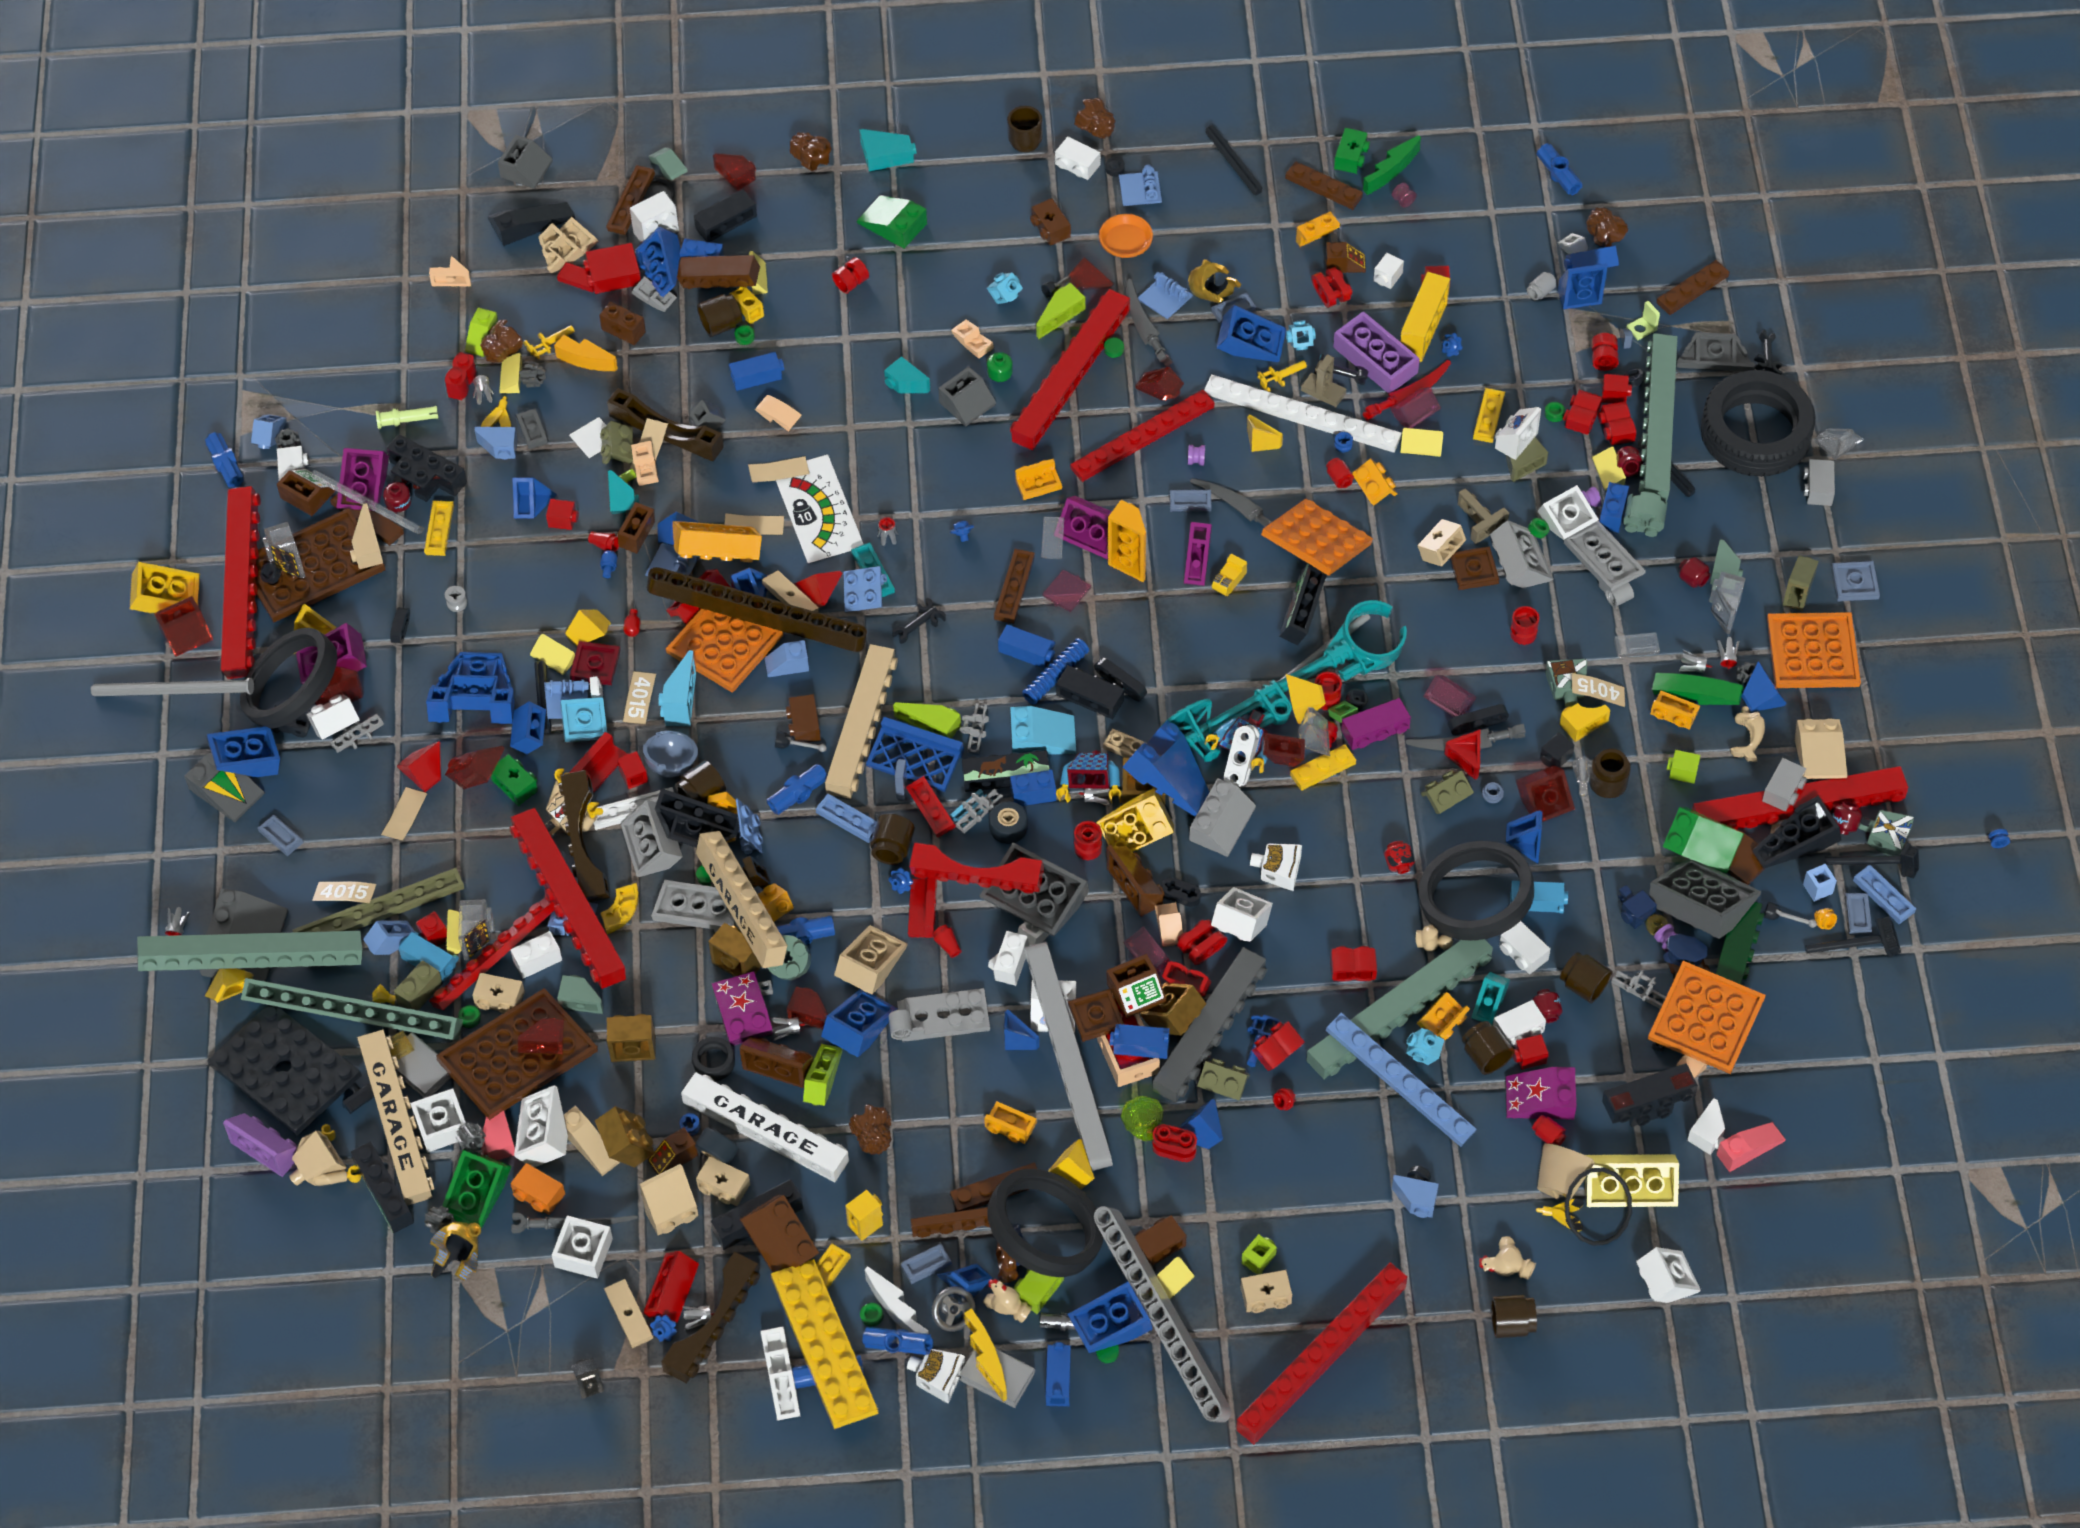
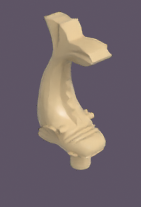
M1744 706L1741 713L1736 714L1735 722L1745 726L1750 731V744L1745 747L1731 748V754L1734 757H1745L1748 762H1757L1754 751L1764 736L1765 722L1759 712L1750 713L1749 708Z

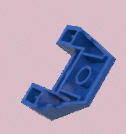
M460 652L448 666V671L445 674H441L439 682L436 685H432L429 689L426 700L428 722H450L452 710H490L491 723L512 724L513 712L515 710L514 691L510 684L502 653Z
M1168 720L1157 730L1147 744L1144 742L1123 766L1138 782L1143 785L1149 783L1157 788L1155 790L1156 793L1161 796L1163 793L1173 798L1172 803L1193 816L1198 814L1210 793L1184 734L1175 724Z

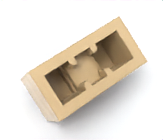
M1441 519L1418 544L1422 560L1443 566L1466 541L1462 526Z
M480 973L472 996L475 1006L480 1009H493L505 1013L522 1002L525 990L522 981Z
M710 1156L696 1177L697 1186L702 1193L706 1195L712 1194L728 1205L731 1203L738 1206L750 1186L749 1174Z
M1286 1270L1241 1278V1292L1246 1313H1260L1265 1309L1274 1307L1281 1309L1287 1307L1292 1302V1292Z

